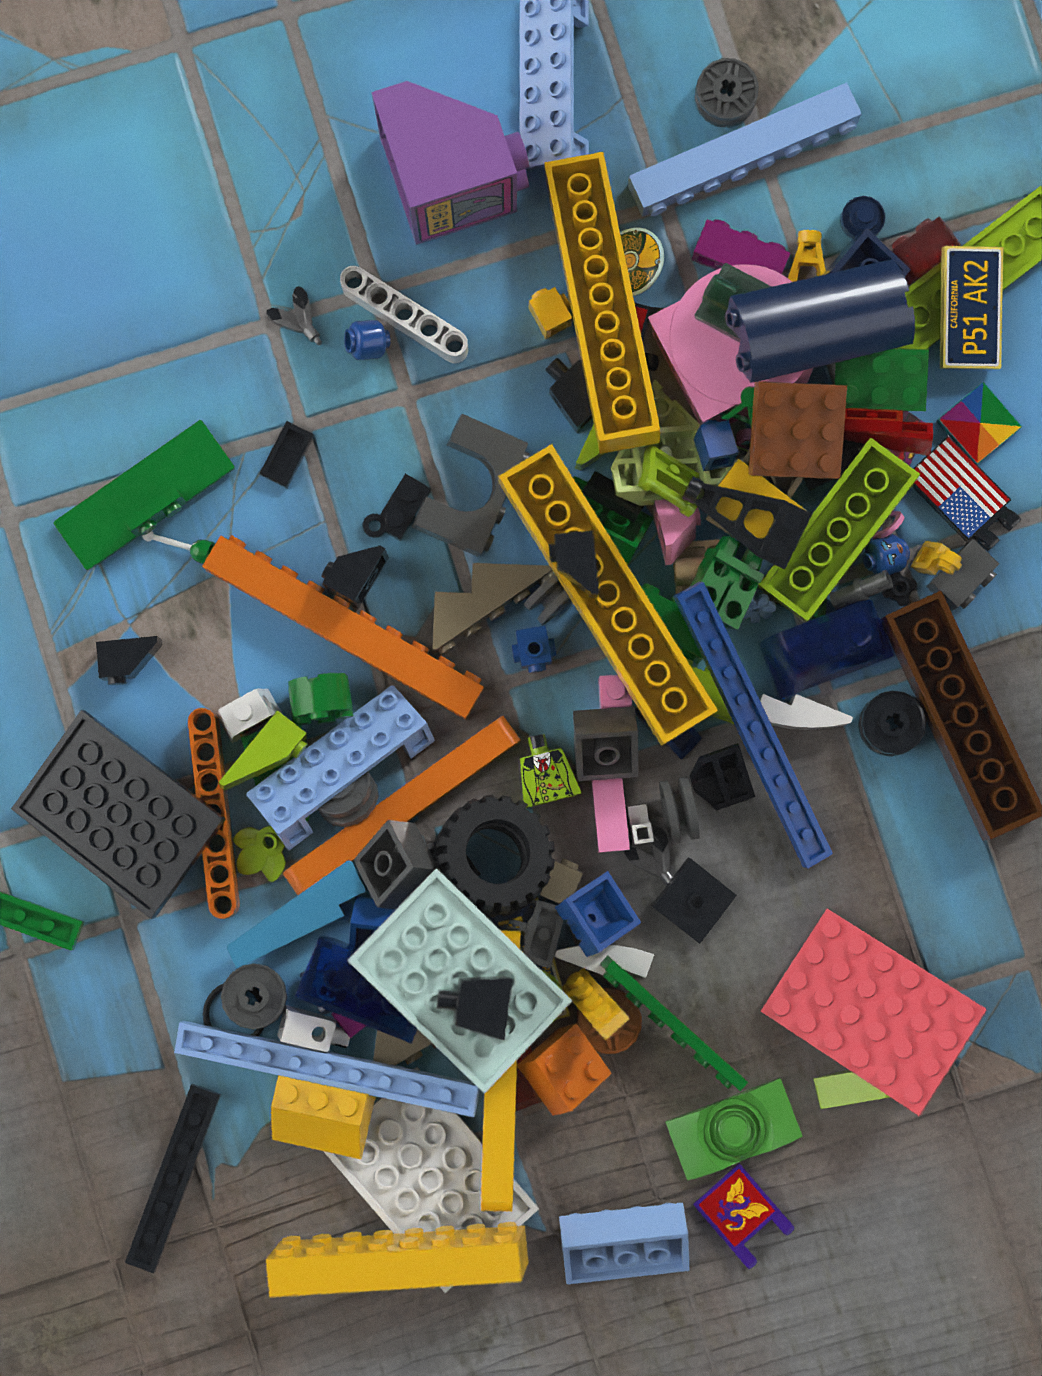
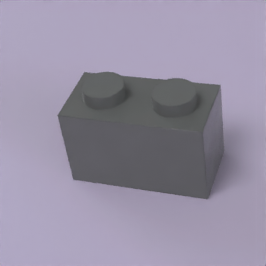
M974 539L966 543L957 553L962 557L960 562L962 566L959 571H955L953 575H950L941 570L926 585L933 594L942 591L952 611L959 606L963 609L966 608L976 597L973 591L980 584L985 587L997 575L993 570L1000 563Z

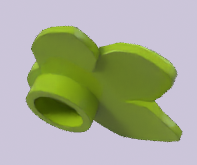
M271 826L263 827L260 830L253 827L241 829L233 838V842L242 849L237 859L238 872L243 875H251L261 870L268 881L274 882L285 869L286 860L282 852L285 846ZM266 837H271L274 840L273 847L266 844Z

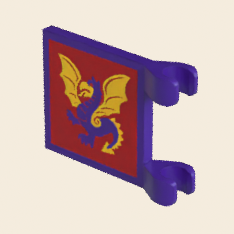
M740 1163L693 1203L696 1209L748 1269L753 1268L757 1264V1259L744 1244L769 1221L772 1220L786 1236L795 1229L792 1223Z

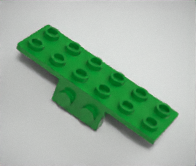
M199 420L56 519L54 525L83 567L90 571L141 534L146 535L157 527V523L164 518H170L182 509L181 506L235 469V466L204 422Z

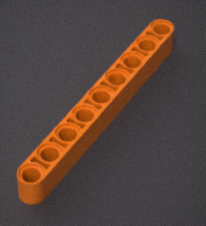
M504 715L499 717L377 804L366 819L356 825L345 827L282 873L295 893L297 895L301 894L346 861L353 862L355 857L387 820L409 822L521 741L520 737Z

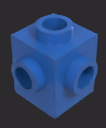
M546 625L515 630L517 644L512 645L514 662H520L521 669L528 668L529 673L547 670L546 665L552 664L551 657L557 656L554 638L548 639ZM537 647L540 651L537 654H532L529 652V649Z

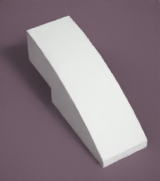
M765 694L759 697L772 726L801 730L829 729L847 725L853 719L852 716L797 694L792 697L790 704Z
M611 944L599 953L589 957L585 956L579 945L558 949L555 951L554 957L603 975L606 970L599 964L608 955L624 970L646 978L654 954L632 947Z

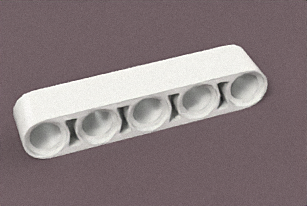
M349 266L342 271L340 283L344 294L350 300L448 362L460 363L467 357L468 340L463 332L358 266ZM352 278L362 280L361 285L357 288L348 287L347 282ZM382 293L387 296V300L382 304H375L371 301L376 294ZM407 309L413 314L407 320H400L396 317L398 312ZM427 325H433L438 330L433 336H425L422 333V329ZM452 341H458L463 345L462 349L458 352H451L446 347Z

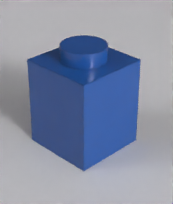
M710 420L699 426L694 442L703 471L733 466L739 452L729 420L721 422Z

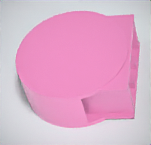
M748 264L720 268L694 283L680 301L648 317L653 330L652 335L700 425L710 420H717L718 422L727 421L721 418L722 413L731 411L742 403L740 398L742 390L745 387H754L755 382L750 383L736 365V355L739 353L740 339L728 327L725 319L730 296L791 283L792 281L784 275L766 267ZM813 368L762 381L807 384ZM747 406L738 412V414L749 418ZM734 418L729 419L730 424L737 421Z

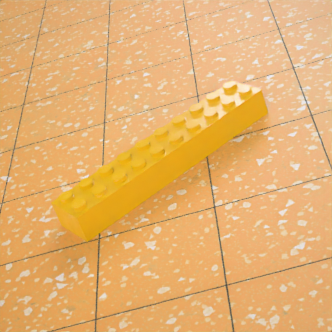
M604 152L544 162L545 179L599 453L603 454L660 443V425Z
M553 445L547 446L499 475V485L661 746L718 711ZM593 530L599 586L598 598L589 597L557 571L556 562L550 563L549 543H554L555 534Z

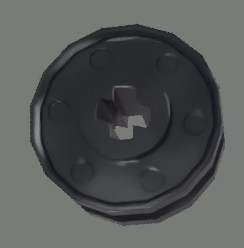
M892 690L880 693L865 704L859 715L858 729L861 739L870 750L879 755L892 757L904 754L919 744L925 734L926 717L924 709L914 697L905 692ZM894 717V723L898 727L890 730V724L886 720Z

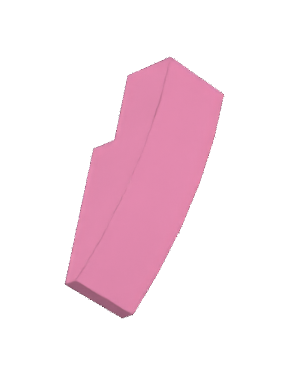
M622 778L591 780L598 853L630 850Z

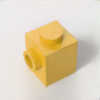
M556 287L550 290L547 288L540 289L531 296L529 310L545 339L572 326V316L569 313V310H571L570 302L564 293H558Z

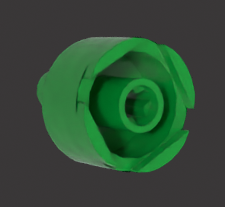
M346 673L317 674L318 677L308 679L305 676L288 681L293 723L297 726L311 724V720H318V724L322 725L335 723L336 719L353 717L350 685Z

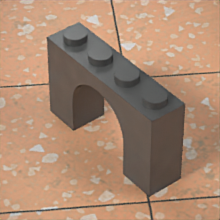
M461 414L457 419L447 446L472 456L485 465L492 480L491 495L482 508L467 512L453 509L426 497L420 506L412 528L477 557L483 551L488 552L495 537L490 534L495 523L500 524L506 508L502 506L506 494L498 483V476L529 457V453L525 451L528 443Z

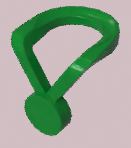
M748 386L740 394L742 403L731 411L722 413L721 418L725 420L730 418L740 420L751 425L752 429L754 387ZM747 406L749 418L738 414V412Z

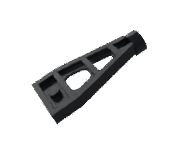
M695 477L691 478L682 499L698 506L754 555L784 570L812 516V513L785 500L705 484ZM703 488L704 496L701 499H697L701 489ZM728 497L742 503L743 507L735 521L729 520L717 511L716 506L720 498ZM752 509L765 510L773 514L774 520L764 538L755 537L744 526V519Z

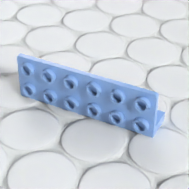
M520 0V135L529 161V168L525 169V171L545 167L544 162L589 154V140L574 132V26L577 28L589 26V0Z
M391 685L353 713V717L345 719L307 747L298 758L294 757L248 791L247 796L289 851L313 833L305 819L401 746L412 759L432 744L435 739L427 722L396 687Z

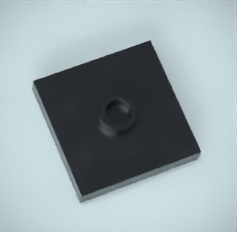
M688 857L651 906L700 944L737 895Z

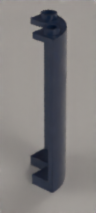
M894 259L730 296L725 319L728 327L740 339L739 353L736 355L738 370L743 372L750 383L913 344L915 334L914 307H908L905 293L910 290L901 269Z

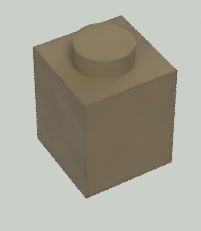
M564 858L561 863L555 861L554 869L549 873L551 878L542 889L540 895L560 904L574 894L583 873L577 871L579 865Z

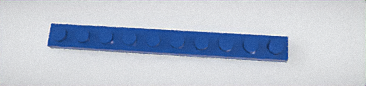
M698 582L674 595L673 598L802 866L808 869L832 855V850L704 582Z

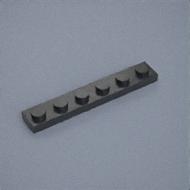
M191 1084L126 1257V1264L153 1274L156 1272L220 1100V1093Z

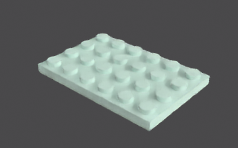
M437 869L410 894L347 960L484 1094L572 1002L552 980ZM510 976L513 981L505 1040L454 1025V1011L436 1009L438 990L457 992L459 978Z

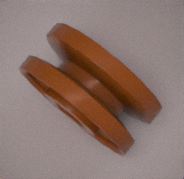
M603 987L606 993L630 1019L607 1040L601 1036L579 1009L576 1014V1024L596 1051L602 1054H617L627 1050L636 1042L642 1029V1015L639 1008L625 997L627 993L617 988Z

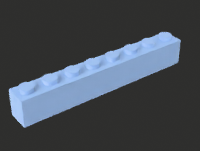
M846 82L629 176L627 186L641 216L643 217L648 214L656 216L663 213L667 206L676 202L678 205L687 203L694 198L695 194L702 191L710 193L718 189L722 182L729 179L733 182L747 176L748 171L757 167L759 170L766 169L772 166L778 158L786 156V158L794 157L802 152V148L811 144L814 147L822 145L830 139L829 136L836 133L845 135L857 127L856 125L862 113Z

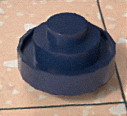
M859 196L847 202L842 210L840 222L843 231L852 239L866 228L877 236L885 224L886 216L884 208L879 201L872 197Z

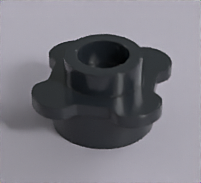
M901 572L890 575L893 588L881 593L883 597L896 601L900 606H905L910 601L909 596L911 592L917 588V582L913 578H905ZM897 586H901L902 590L898 591Z

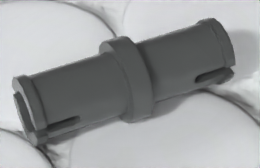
M883 570L864 580L858 578L853 581L852 585L831 592L829 595L835 610L838 611L858 601L864 603L869 600L870 596L893 588V582L888 572Z

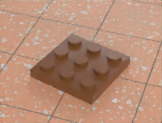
M755 382L748 475L840 479L847 386Z

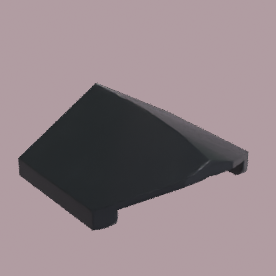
M738 743L698 757L689 777L695 793L707 801L715 810H720L755 797Z

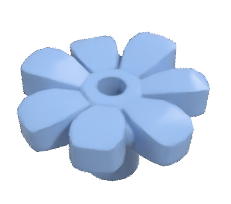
M756 590L743 619L750 617L751 623H759L760 617L764 619L773 615L772 612L776 611L775 602L769 601L768 595L761 594L759 590Z

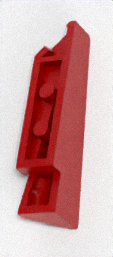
M846 408L843 440L866 444L872 438L884 448L928 456L931 454L933 423L903 422V410Z

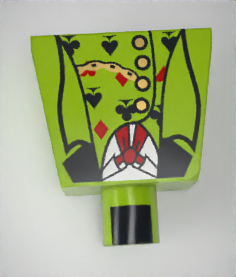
M545 734L527 738L531 756L520 758L523 802L528 804L526 808L580 795L581 790L562 748L549 751Z

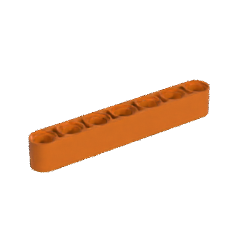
M198 708L192 711L188 717L196 796L209 806L218 805L221 809V815L226 818L214 835L223 837L225 841L223 850L217 853L214 852L209 842L202 852L207 900L210 913L216 918L226 919L237 914L240 908L228 793L227 790L224 791L219 786V781L225 775L220 722L214 712L206 708ZM204 714L209 715L211 719L210 727L207 730L200 731L196 725L198 718ZM205 745H212L214 748L213 758L203 761L200 757L201 748ZM208 775H215L218 780L217 787L213 791H206L203 786L204 779ZM220 865L224 866L228 871V878L223 883L217 882L213 876L215 868ZM222 896L228 897L232 903L230 911L226 914L221 913L217 908V901Z

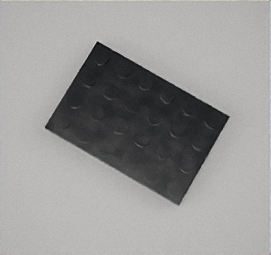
M85 710L79 712L11 808L150 919L157 917L226 820L221 814Z

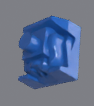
M608 871L554 907L562 920H567V925L570 926L576 939L581 941L579 946L586 957L599 953L641 924V921Z

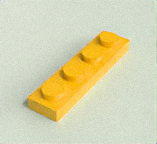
M585 968L571 974L566 980V984L562 986L563 991L605 1040L630 1019Z

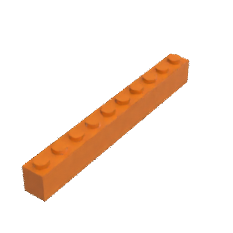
M220 535L202 565L207 572L467 720L484 691V686L480 685L481 678L469 671H466L464 675L453 669L456 664L443 656H439L438 660L427 654L429 649L414 640L412 644L407 643L401 639L403 634L393 627L387 625L386 629L381 628L375 624L377 619L362 610L359 614L348 609L351 604L336 595L333 599L322 594L325 589L310 580L305 584L296 579L299 574L284 565L279 569L270 564L273 559L258 550L253 554L244 549L247 544L231 535L227 539Z

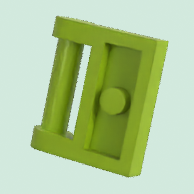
M650 445L644 451L642 476L639 479L638 487L646 492L652 491L680 508V513L690 517L695 512L697 506L682 499L691 478L699 479L700 474L654 445Z

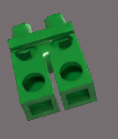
M722 536L715 548H707L704 554L705 558L700 563L697 574L690 586L698 582H704L725 628L738 630L757 590L758 583H761L764 574L759 572L763 559L754 555L749 549H746L741 561L734 556L740 543L730 536Z

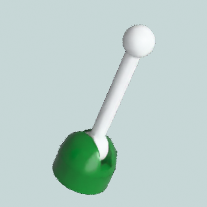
M153 531L142 535L145 541L155 540L189 550L191 557L201 564H204L215 545L212 541L202 539L190 545L156 535Z

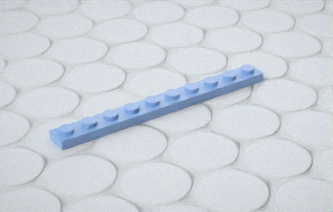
M179 1022L174 1051L177 1054L474 1117L476 1114L480 1089L470 1081L329 1051L323 1052L193 1022Z

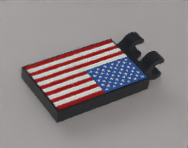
M949 435L931 451L930 455L922 459L913 468L920 473L917 481L912 486L914 490L965 542L974 537L988 552L1000 541L993 532L988 530L996 520L1008 531L1021 521V518L1014 511L1006 507L1011 498Z

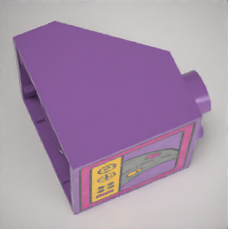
M409 81L371 92L379 136L416 245L517 212V191L529 188L525 169L529 168V161L519 132L504 136L498 115Z

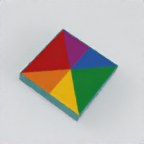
M984 381L936 421L976 464H979L1022 428V425Z

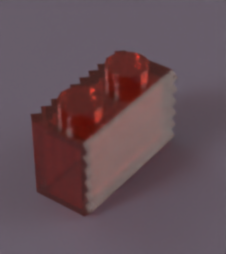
M940 216L933 221L927 218L915 228L917 233L909 238L903 235L891 245L893 248L892 252L911 269L905 276L908 285L941 263L942 247L961 246V243Z

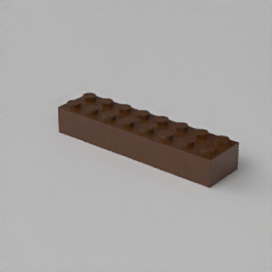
M942 591L881 618L880 622L917 701L924 709L926 721L982 841L991 840L1042 817V804Z

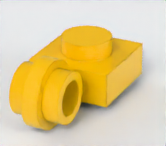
M924 541L910 567L918 573L936 575L939 570H942L947 574L953 575L955 571L960 570L962 557L942 543Z

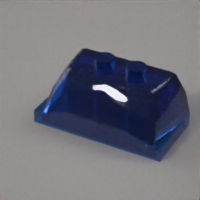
M872 599L861 601L786 629L758 643L780 699L894 657Z
M319 936L294 997L412 1044L418 1029L347 961L358 947L333 937Z

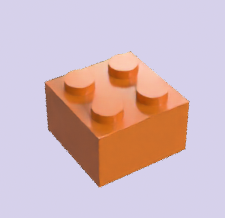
M576 1023L558 1028L517 1065L553 1116L573 1111L612 1074Z

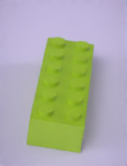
M870 438L813 512L785 570L773 565L761 583H759L758 588L807 624L917 481L920 473Z

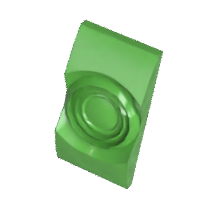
M781 1078L665 1121L687 1181L723 1170L740 1161L773 1151L803 1137Z

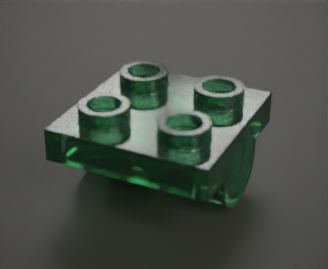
M725 262L719 274H715L707 285L702 297V303L694 315L695 319L740 342L739 337L728 327L725 319L730 296L772 286Z

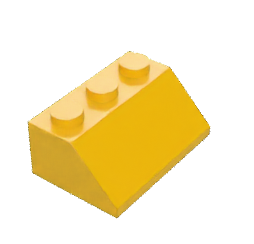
M278 1075L271 1104L272 1140L362 1160L376 1097Z

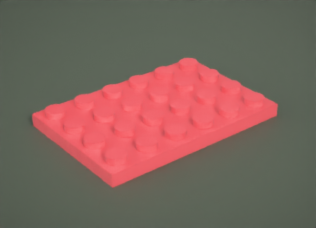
M826 909L761 1009V1012L920 1117L983 1019L987 1009L831 910Z

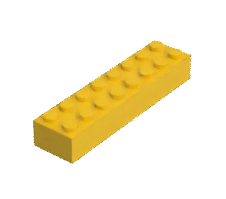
M503 1222L498 1224V1227L485 1228L484 1224H472L467 1226V1229L454 1230L453 1226H442L436 1228V1231L423 1232L422 1228H411L405 1230V1233L393 1234L391 1230H380L374 1232V1235L362 1236L361 1232H349L344 1234L343 1237L331 1238L330 1234H319L313 1236L312 1239L301 1240L300 1236H288L283 1238L266 1258L269 1297L522 1282L529 1263L525 1225L517 1226L515 1222Z

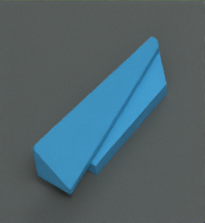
M346 861L228 944L227 950L236 969L345 916L346 914L341 904L368 891L353 862Z

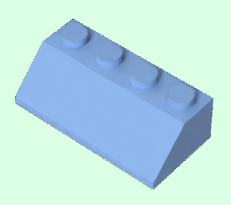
M683 1202L559 1216L566 1285L690 1271L688 1230Z

